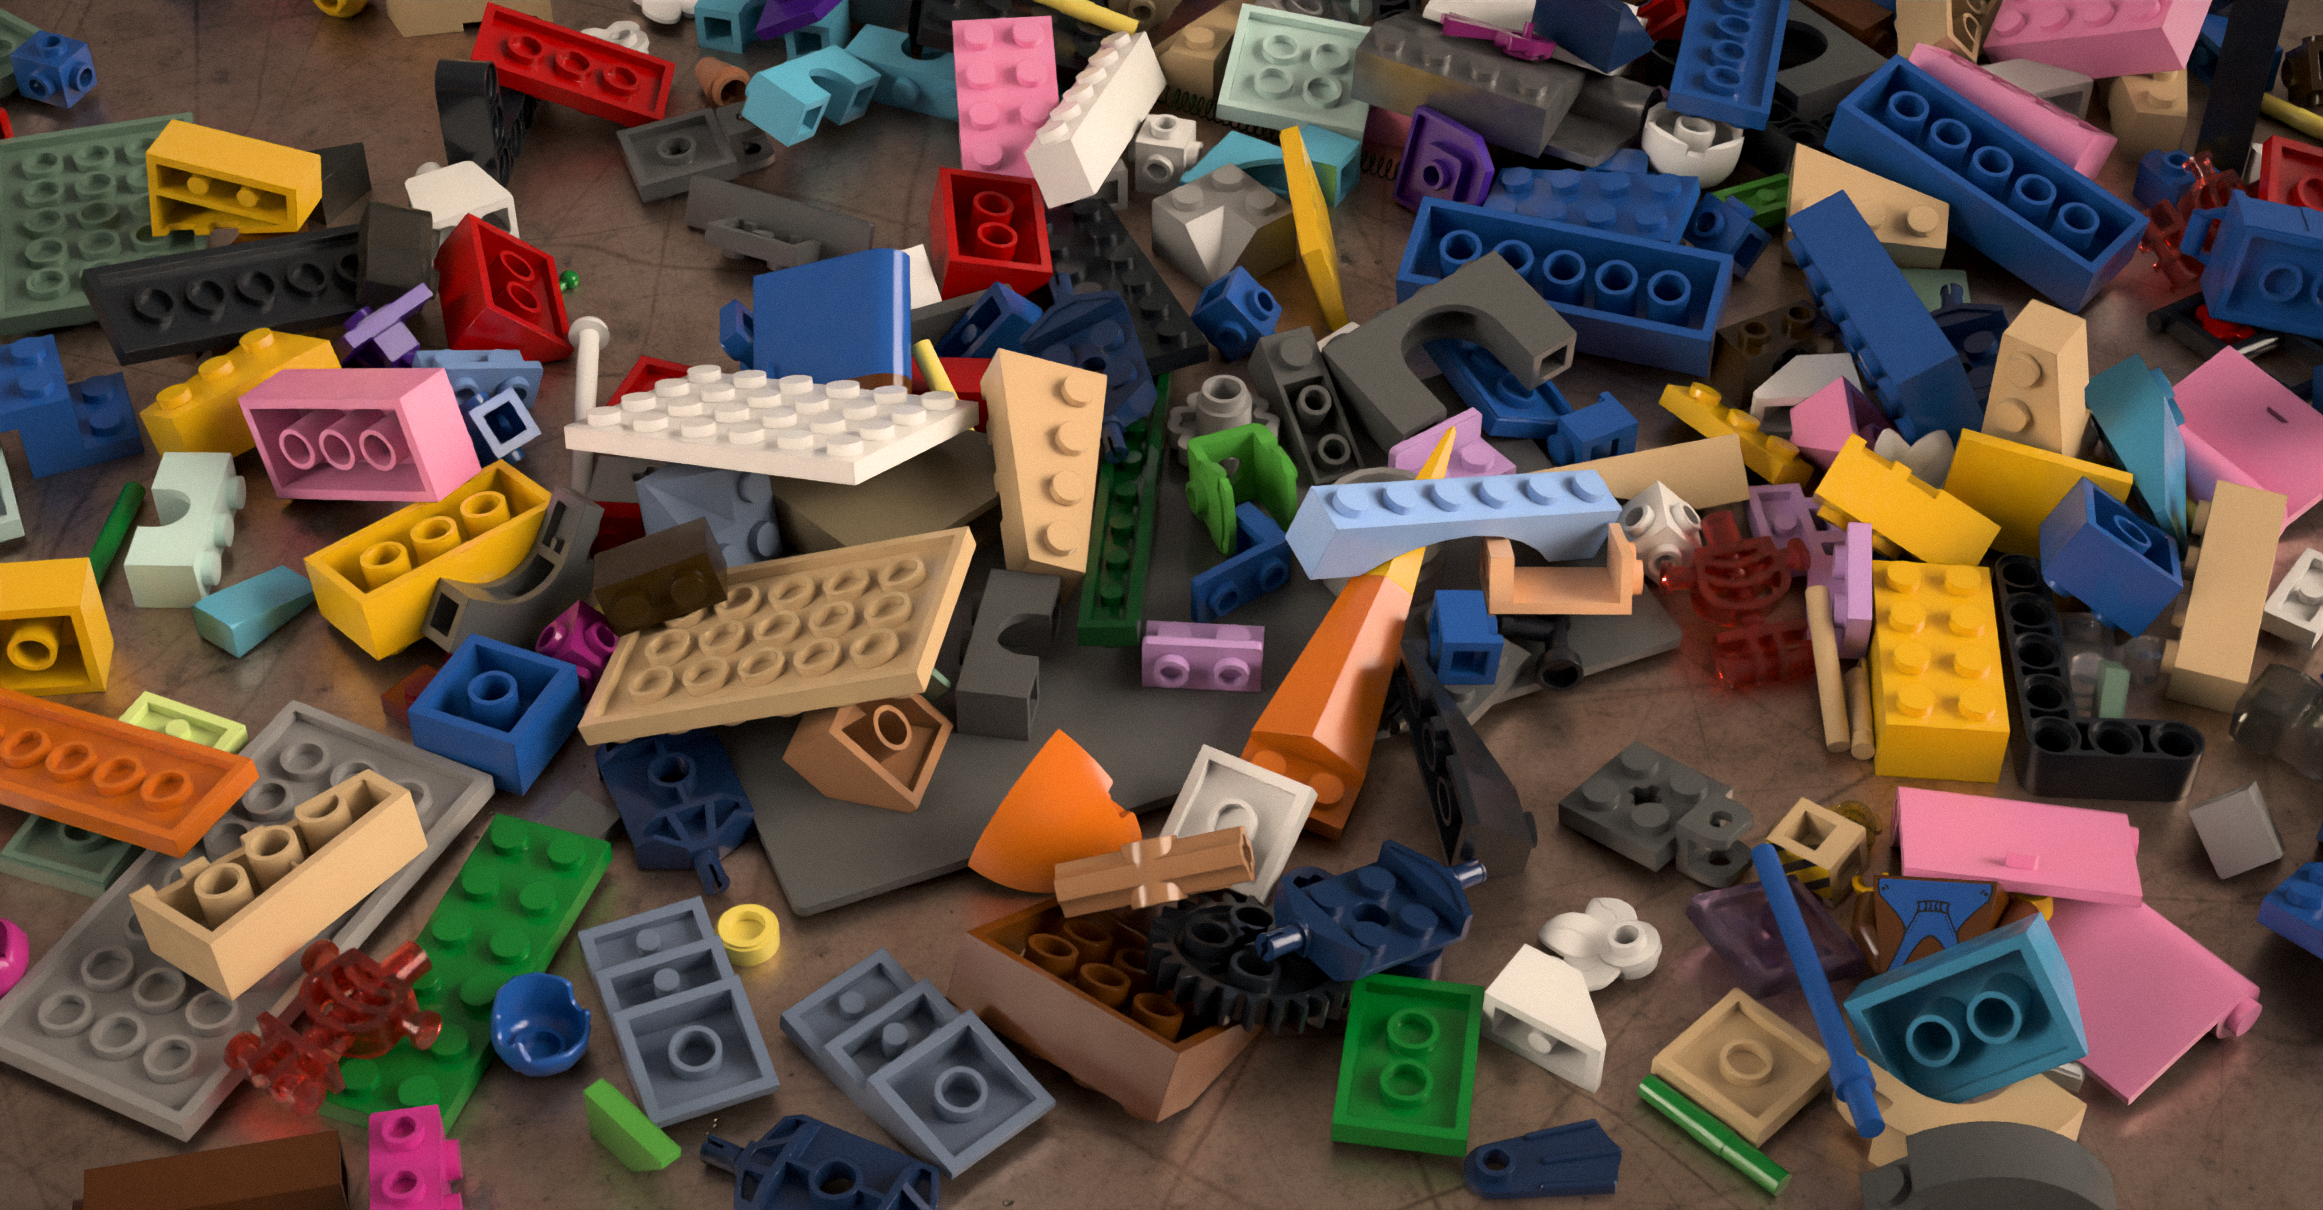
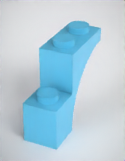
M1308 124L1300 133L1326 204L1335 208L1359 184L1361 141ZM1234 130L1229 132L1216 146H1212L1199 163L1182 175L1178 183V187L1183 186L1219 167L1233 163L1280 198L1291 199L1281 147Z

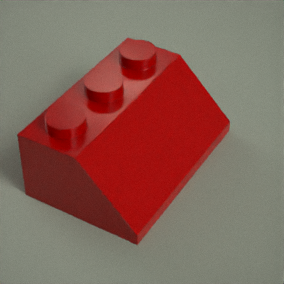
M939 167L928 218L934 278L942 301L988 289L995 281L1002 285L1009 283L1014 292L1022 297L1047 284L1053 275L1043 198L1036 179Z
M467 213L432 255L448 348L450 350H520L524 361H539L540 363L569 358L574 352V346L568 339L570 328L554 257Z

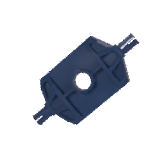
M1060 272L1057 273L1060 284L1057 283L1054 275L1048 281L1055 304L1019 339L1030 356L1092 372L1104 369L1103 374L1107 375L1100 442L1106 461L1113 464L1120 463L1117 452H1119L1123 461L1129 455L1122 433L1126 432L1125 427L1148 415L1158 394L1128 307L1117 290L1075 294L1070 275Z
M1950 283L1951 293L1949 294L1948 286L1945 284L1940 289L1941 308L1930 312V314L1958 353L1985 417L2002 334L2009 327V322L2002 305L1963 303V288L1957 283Z
M714 726L691 729L678 735L665 733L640 737L621 744L614 742L602 743L594 753L597 775L600 781L605 780L630 837L638 869H695L701 879L703 889L708 895H716L714 883H716L720 894L725 892L730 886V879L726 875L720 860L757 832L753 823L755 812ZM670 774H680L684 778L674 783L660 781L661 778Z
M1389 839L1383 842L1377 862L1300 889L1293 883L1294 880L1289 875L1280 877L1273 902L1275 925L1278 929L1257 935L1255 940L1257 953L1260 957L1264 955L1263 960L1271 961L1276 957L1295 951L1302 959L1308 957L1333 981H1355L1466 939L1474 915L1463 889L1485 882L1487 876L1485 866L1482 862L1478 864L1479 859L1471 858L1452 867L1442 866L1439 862Z
M804 1114L784 1116L758 1142L751 1140L746 1148L710 1134L707 1137L708 1142L704 1141L700 1150L699 1159L701 1162L709 1163L735 1174L733 1210H940V1168ZM838 1178L847 1179L854 1183L850 1190L842 1194L832 1195L819 1189L823 1183L832 1182Z

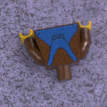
M1883 872L1882 875H1874L1873 887H1866L1862 875H1856L1852 878V885L1857 898L1850 926L1851 934L1870 970L1877 974L1886 973L2040 911L2046 922L2053 915V897L2041 895L2027 896L2025 893L2013 892V902L2009 905L2010 895L1998 881L1890 876L1889 872Z

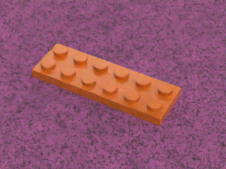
M0 687V804L182 859L259 778L254 761L251 758Z

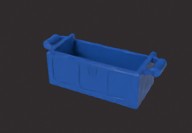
M2233 189L2228 206L2209 210L2194 209L2179 249L2184 254L2193 256L2196 260L2206 265L2200 284L2209 317L2323 340V212L2302 206L2296 207L2250 198L2245 195L2243 190ZM2212 219H2220L2221 223L2210 253L2201 251Z

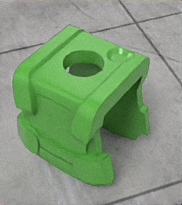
M1250 423L1195 437L1187 442L1190 481L1186 483L1187 500L1194 515L1200 521H1205L1210 529L1212 540L1223 556H1230L1232 553H1236L1237 525L1235 503L1257 498L1264 504L1271 517L1280 525L1282 531L1287 533L1297 514L1296 479L1298 473L1289 456L1281 446H1278V439L1266 426L1260 423ZM1226 458H1238V469L1231 477L1227 478V471L1219 463Z

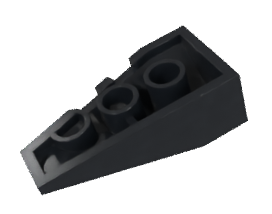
M1411 640L1399 642L1392 674L1446 866L1452 867L1471 858L1479 859L1478 864L1482 862L1485 866L1486 879L1523 874L1530 851L1537 847L1538 842L1536 823L1530 811L1523 812L1516 788Z

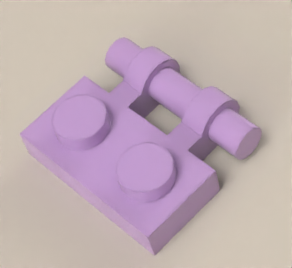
M1800 483L1749 486L1751 499L1742 501V506L1767 579L1807 576V560L1809 555H1833L1834 545H1845L1847 532L1834 527L1816 515L1821 506L1812 501L1813 497H1804ZM1815 525H1818L1823 531H1817Z

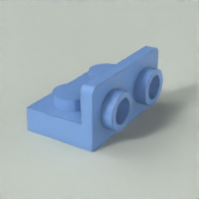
M423 350L415 352L412 368H444L453 388L458 406L484 390L491 399L512 386L525 407L533 409L544 373L539 361H524L520 350Z

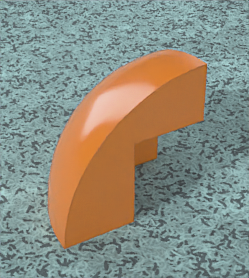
M1058 728L1031 761L996 810L978 840L967 866L980 875L1009 888L1034 893H1056L1053 881L1055 878V864L1121 851V845L1141 841L1142 833L1134 812L1126 811L1110 799L1111 795L1108 791L1113 784L1110 776L1080 745Z

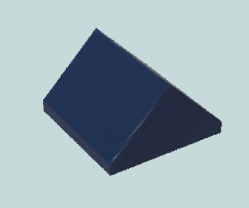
M1536 0L1531 21L1535 23L1533 31L1556 41V45L1605 74L1649 53L1655 45L1629 6L1620 0Z

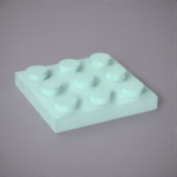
M1242 3L1215 118L1276 130H1283L1298 125L1300 132L1308 124H1312L1361 141L1362 146L1370 104L1351 98L1356 49L1372 27Z

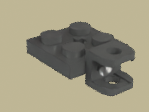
M746 101L715 108L717 118L710 107L617 131L616 136L619 149L643 203L656 199H668L675 194L689 191L691 177L695 175H704L728 181L739 178L740 174L759 170L773 164L776 161L775 152L765 131L750 121H739L741 118H744L741 113ZM750 150H759L758 153L753 155L744 154Z
M1637 741L1631 743L1558 803L1559 822L1655 872L1676 856V870L1703 884L1717 888H1726L1753 866L1752 850L1743 842L1737 840L1746 831L1753 828V814L1744 805L1733 800V788ZM1715 858H1725L1730 860L1731 863L1725 866H1715L1710 861Z

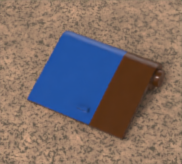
M876 248L753 276V370L765 371L766 378L780 379L791 375H807L812 377L814 384L823 385L833 381L852 380L859 382L860 389L868 390L890 385L904 386L907 388V394H912L910 256L906 252L896 249Z

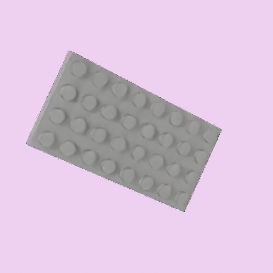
M292 699L239 753L240 756L253 759L259 778L182 859L146 849L0 1000V1061L177 1139L188 1142L495 794L492 775ZM366 769H370L410 791L428 848L234 1001H231L151 952L128 897L129 894L148 884L153 887L155 892L183 878L180 867L201 856H204L210 864L242 847L239 836L260 825L264 827L283 825L295 819L294 807Z

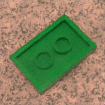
M1378 973L1354 981L1332 1118L1331 1141L1465 1158L1485 986Z

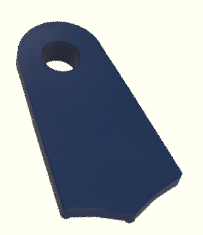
M1589 1119L1480 1145L1473 1149L1465 1159L1464 1179L1472 1191L1489 1199L1613 1194L1617 1192L1618 1170L1623 1149L1606 1135L1596 1119ZM1495 1163L1502 1165L1505 1169L1495 1171L1487 1168L1486 1165Z

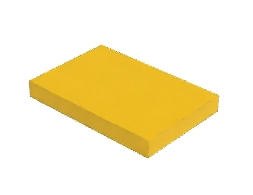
M1962 428L1942 490L2002 527L1990 545V549L2004 553L2018 552L2029 554L2040 560L2039 525L2082 476L2125 504L2133 483V474Z

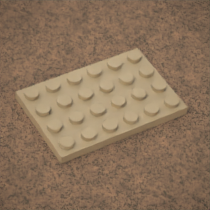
M969 526L727 568L728 600L620 637L578 725V729L587 746L609 742L621 744L640 737L665 733L678 735L691 729L722 724L725 726H735L747 720L773 716L791 717L804 711L829 707L848 708L861 702L886 698L905 699L918 693H924L976 548V543Z

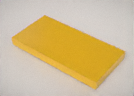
M1298 125L1280 130L1279 138L1299 248L1328 328L1335 332L1349 324V317L1327 204Z

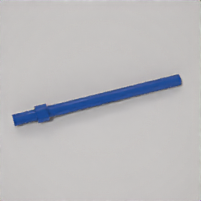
M1760 844L1752 850L1751 858L1832 1065L1829 1068L1828 1075L1834 1091L1840 1101L1847 1103L1859 1135L1863 1138H1874L1885 1129V1123L1873 1096V1092L1876 1089L1875 1079L1867 1060L1856 1053L1777 851L1772 844Z

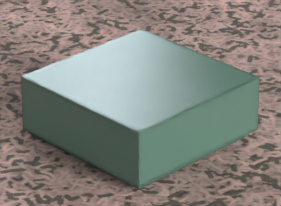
M2098 660L2090 717L2124 718L2130 672L2120 662Z

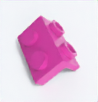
M434 1104L371 1114L369 1116L370 1210H463L460 1193L451 1194V1181L463 1178L460 1144L458 1138L446 1140L439 1105Z

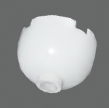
M1660 102L1651 107L1647 114L1641 149L1645 150V153L1649 155L1648 169L1650 171L1657 172V175L1670 173L1677 176H1698L1700 190L1718 185L1733 172L1744 142L1742 134L1744 129H1738L1727 122L1705 117L1691 118L1684 116L1678 111L1666 109L1667 102Z

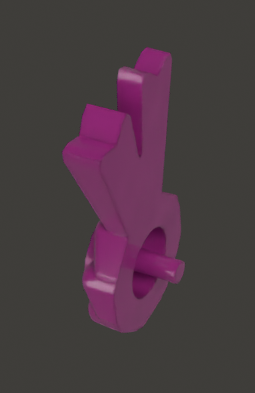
M1449 12V14L1442 13L1440 23L1444 24L1442 29L1444 35L1495 40L1494 45L1498 48H1503L1502 51L1504 53L1527 60L1541 61L1542 59H1549L1555 51L1557 44L1554 40L1533 34L1535 23L1525 21L1523 31L1502 28Z

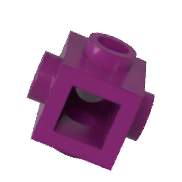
M579 599L543 629L537 640L535 650L539 654L576 665L584 707L590 702L620 637L614 634L604 614Z

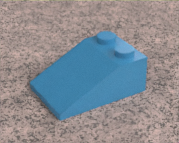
M2136 353L2089 379L2088 385L2084 388L2085 408L2091 409L2093 426L2118 470L2133 474V483L2130 490L2149 521L2177 540L2179 560L2182 562L2185 560L2187 553L2186 447L2178 427L2186 423L2173 399L2175 393L2161 368L2158 366L2149 371L2139 353Z

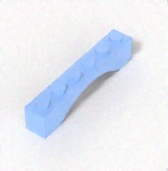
M1596 469L1311 486L1285 535V539L1310 580L1360 576L1386 561L1417 548L1445 540L1471 536H1500L1521 541L1538 550L1548 562L1590 559L1595 557L1606 539L1608 523H1615L1623 509Z

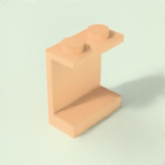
M1608 523L1606 567H1514L1515 557L1509 538L1481 536L1479 578L1489 614L1632 615V595H1642L1643 563L1642 560H1636L1635 543L1627 542L1620 523Z

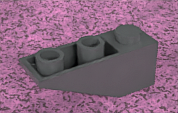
M1311 326L1259 338L1248 361L1247 368L1258 397L1267 400L1269 413L1276 415L1280 419L1279 436L1311 485L1323 486L1333 484L1345 475L1359 469H1366Z

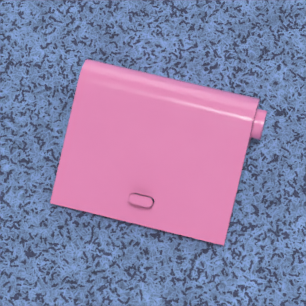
M2230 345L2226 346L2172 387L2175 393L2173 399L2186 423L2178 427L2186 447V495L2197 505L2199 500L2211 502L2217 480L2288 495L2280 531L2281 536L2289 524L2323 499V415Z
M1898 786L1896 789L1891 818L1890 846L1901 849L1902 876L1998 881L2008 892L2141 908L2143 893L2136 862L2139 830L2138 827L2129 826L2126 813Z
M2027 894V896H2039V895ZM2013 897L2010 899L2009 905L2013 902ZM2053 897V915L2047 921V924L2071 971L2089 1049L2086 1057L2076 1061L2083 1065V1068L2086 1069L2085 1073L2127 1106L2208 1031L2219 1039H2223L2231 1033L2241 1036L2258 1019L2262 1011V1005L2257 1002L2260 988L2143 901L2141 908Z

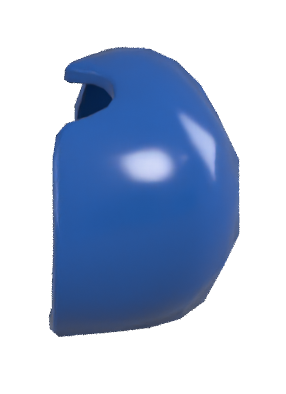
M538 971L513 976L496 992L490 1015L491 1043L496 1053L515 1072H522L525 1076L539 1078L562 1073L570 1069L587 1053L591 1025L589 1024L591 1012L588 1008L582 1009L573 994V985L563 977Z

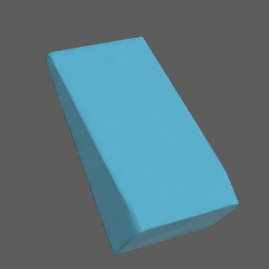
M281 565L213 593L195 603L191 608L198 635L240 658L313 603L316 598L309 579Z

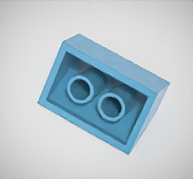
M2041 911L1865 980L1856 987L1843 1003L1869 1059L1916 1092L1942 1102L1959 1104L2086 1057L2089 1053L2071 971Z

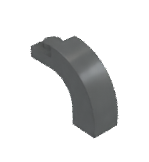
M555 485L536 540L526 558L509 574L488 583L474 584L439 577L420 632L452 654L457 651L471 633L523 649L536 645L544 628L579 599L585 602L591 593L594 579V560L588 557L592 542L598 535L600 520L605 509L574 489Z
M1965 1122L1917 1132L1906 1136L1908 1156L1859 1175L1864 1210H2118L2111 1172L2088 1149L2056 1132L2013 1122Z

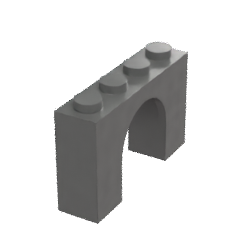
M1790 0L1779 62H1788L1799 66L1777 73L1773 98L1804 118L1837 109L1838 104L1889 60L1797 0Z
M1493 250L1478 260L1465 262L1455 273L1434 285L1427 284L1421 287L1411 298L1391 309L1386 308L1379 311L1369 322L1348 334L1341 333L1335 336L1322 348L1321 355L1341 406L1379 447L1389 455V450L1401 441L1409 439L1446 420L1447 408L1413 374L1405 363V358L1419 346L1439 339H1461L1478 344L1490 351L1528 391H1531L1572 367L1577 332L1496 250Z

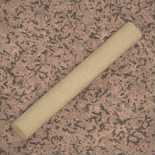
M1814 585L1805 590L1826 745L1827 750L1830 752H1844L1851 748V740L1829 589L1824 585Z

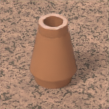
M705 57L697 63L695 76L714 109L747 101L748 97L745 95V91L751 78L745 70L718 60L715 57Z

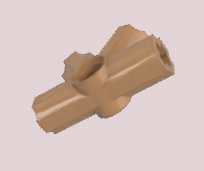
M1237 826L1177 839L1176 835L1141 840L1121 845V851L1055 864V878L1053 881L1057 902L1062 908L1064 917L1072 918L1121 907L1123 909L1132 908V910L1173 903L1189 899L1188 895L1230 888L1234 884L1254 881L1255 860L1245 827Z

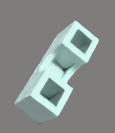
M164 452L151 487L161 526H137L124 562V569L135 608H191L195 603L209 595L212 585H218L221 578V556L224 547H230L233 542L234 516L237 509L244 508L246 501L245 479L243 476H237L231 453Z

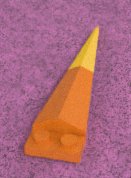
M1454 426L1447 429L1415 480L1444 478L1456 435ZM1426 546L1386 561L1360 576L1350 578L1252 728L1249 740L1240 757L1242 760L1312 787L1318 796L1303 828L1337 842L1342 837L1361 793L1393 673L1399 642L1402 639Z

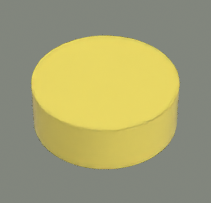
M742 904L725 911L715 924V935H720L728 959L733 965L744 967L759 965L773 957L779 949L780 932L777 917L764 906Z

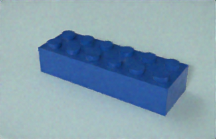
M1898 54L1894 55L1838 104L1823 146L1849 164L1950 204L1948 230L2074 315L2132 260L2151 220Z
M1842 189L1786 218L1794 236L1786 244L1798 268L1804 270L1807 279L1803 282L1817 309L1821 307L1824 318L1836 328L1835 336L1839 334V339L1846 353L1851 354L1853 363L1857 362V367L1869 390L1872 392L1879 388V390L1875 391V394L1888 419L1891 421L1899 417L1894 423L1902 439L1911 447L1926 434L1936 430H1945L1952 441L1955 451L1962 428L1981 433L1984 415L1958 353L1846 192Z
M1423 195L1396 276L1397 305L1411 298L1421 287L1427 284L1434 285L1455 273L1465 262L1478 260L1496 250L1577 332L1574 351L1708 377L1716 330L1721 329L1731 294L1734 255Z

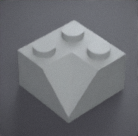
M1229 163L1152 200V250L1203 289L1240 265L1254 279H1257L1296 259V226L1293 209L1289 203L1233 163Z

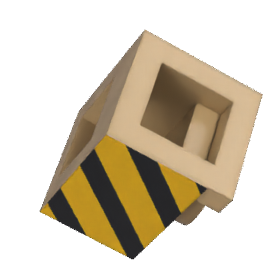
M1801 797L1787 815L1777 817L1767 832L1765 843L1772 844L1775 847L1787 879L1822 896L1823 904L1833 909L1853 887V876L1863 875L1870 867L1866 828L1804 797Z

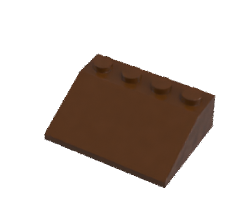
M1057 897L966 931L945 997L950 1004L964 1012L971 1009L989 1029H994L1017 1042L1019 1049L1025 1054L1048 1060L1070 1073L1071 1079L1078 1085L1101 1091L1123 1104L1125 1111L1133 1117L1144 1121H1152L1155 1124L1191 1106L1265 1027L1263 1024H1255L1251 1033L1245 1032L1241 1022L1234 1019L1228 1024L1220 1026L1217 1023L1218 1014L1208 1012L1204 1015L1195 1016L1193 1015L1195 1006L1193 1002L1173 1003L1171 1000L1174 989H1158L1155 986L1158 976L1147 974L1146 972L1148 960L1144 959V952L1149 934L1147 931L1109 910L1065 918L1062 908L1057 902ZM1025 949L1024 955L1021 957L1020 954Z

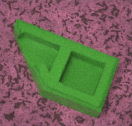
M601 1078L583 1090L590 1134L631 1172L661 1170L681 1156V1147L607 1080L604 1081Z

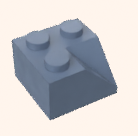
M671 462L635 482L646 536L705 516L726 560L727 568L769 561L784 553L768 474Z

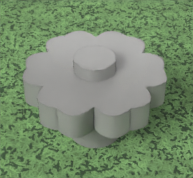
M1216 375L1207 379L1199 392L1188 395L1187 406H1178L1171 409L1170 420L1167 424V444L1169 447L1178 450V462L1189 467L1187 442L1190 439L1250 423H1260L1266 426L1279 441L1280 419L1276 415L1269 413L1268 401L1249 392L1241 379L1232 375ZM1226 458L1219 463L1227 471V476L1231 477L1238 469V458Z

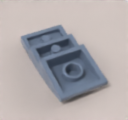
M701 895L577 932L582 956L643 1114L656 1126L663 1128L780 1091L779 1080L739 974L734 975L719 934L715 935Z
M884 947L780 1015L779 1027L829 1080L904 1147L927 1164L940 1168V1173L950 1180L956 1178L1055 1107L1056 1100L971 1009L960 1014L926 977L916 983Z

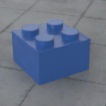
M2084 476L2080 478L2039 525L2041 574H2043L2046 584L2057 594L2065 598H2070L2074 595L2090 606L2093 616L2111 630L2117 631L2119 628H2122L2137 639L2183 589L2177 540Z
M471 633L410 706L407 714L414 746L490 774L493 777L494 787L524 796L578 726L584 715L575 664Z

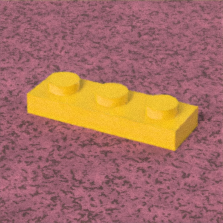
M1693 382L1691 387L1667 384L1658 404L1707 438L1738 433L1744 464L1772 484L1800 483L1801 487H1806L1815 468L1797 456L1800 449L1796 445L1781 437L1764 434L1758 429L1761 424L1758 419L1742 410L1728 409L1720 403L1722 395L1707 385Z

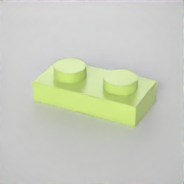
M144 691L118 719V721L237 755L249 743L244 724Z

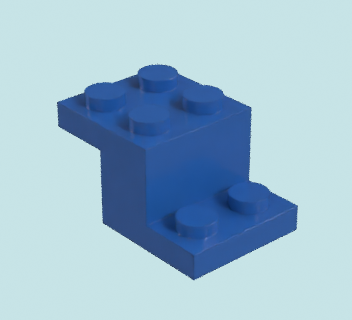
M54 334L37 338L26 337L14 343L0 346V433L19 429L33 479L145 453L123 372L106 376H93L85 381L67 384Z

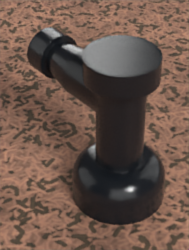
M1514 614L1497 615L1498 634L1506 636L1512 634L1526 640L1544 643L1545 652L1538 657L1535 665L1536 680L1542 688L1552 692H1564L1577 687L1584 678L1582 659L1574 650L1569 649L1567 631L1571 627L1570 614H1535V617L1514 616Z

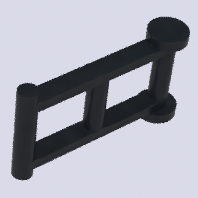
M2203 291L2149 312L2146 316L2147 325L2152 331L2165 330L2207 360L2228 346L2189 319L2195 316L2199 306L2206 305ZM2250 326L2254 328L2255 332H2257L2256 334L2230 345L2249 360L2279 347L2312 370L2314 367L2323 364V348L2304 336ZM2265 371L2307 404L2312 402L2313 378L2291 388Z

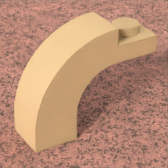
M1856 1051L1857 1055L1864 1057L1869 1064L1876 1082L1873 1096L1885 1123L1884 1131L1873 1138L1868 1161L1878 1167L1908 1156L1906 1136L1923 1130L1956 1123L1976 1121L2013 1122L2044 1128L2064 1135L2074 1141L2077 1140L2087 1104L2041 1073L2011 1084L2002 1093L1986 1101L1971 1104H1954L1934 1100L1916 1092ZM1834 1091L1830 1107L1841 1114L1847 1123L1856 1128L1847 1103L1840 1101Z

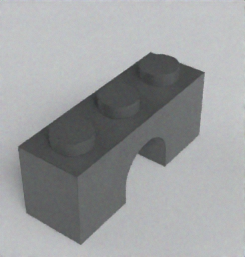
M991 568L985 590L975 592L971 610V623L974 628L973 631H964L962 634L959 650V664L962 668L960 672H951L949 678L951 685L947 691V706L949 708H956L957 733L1029 741L1040 701L1038 657L1051 659L1062 619L1060 576Z

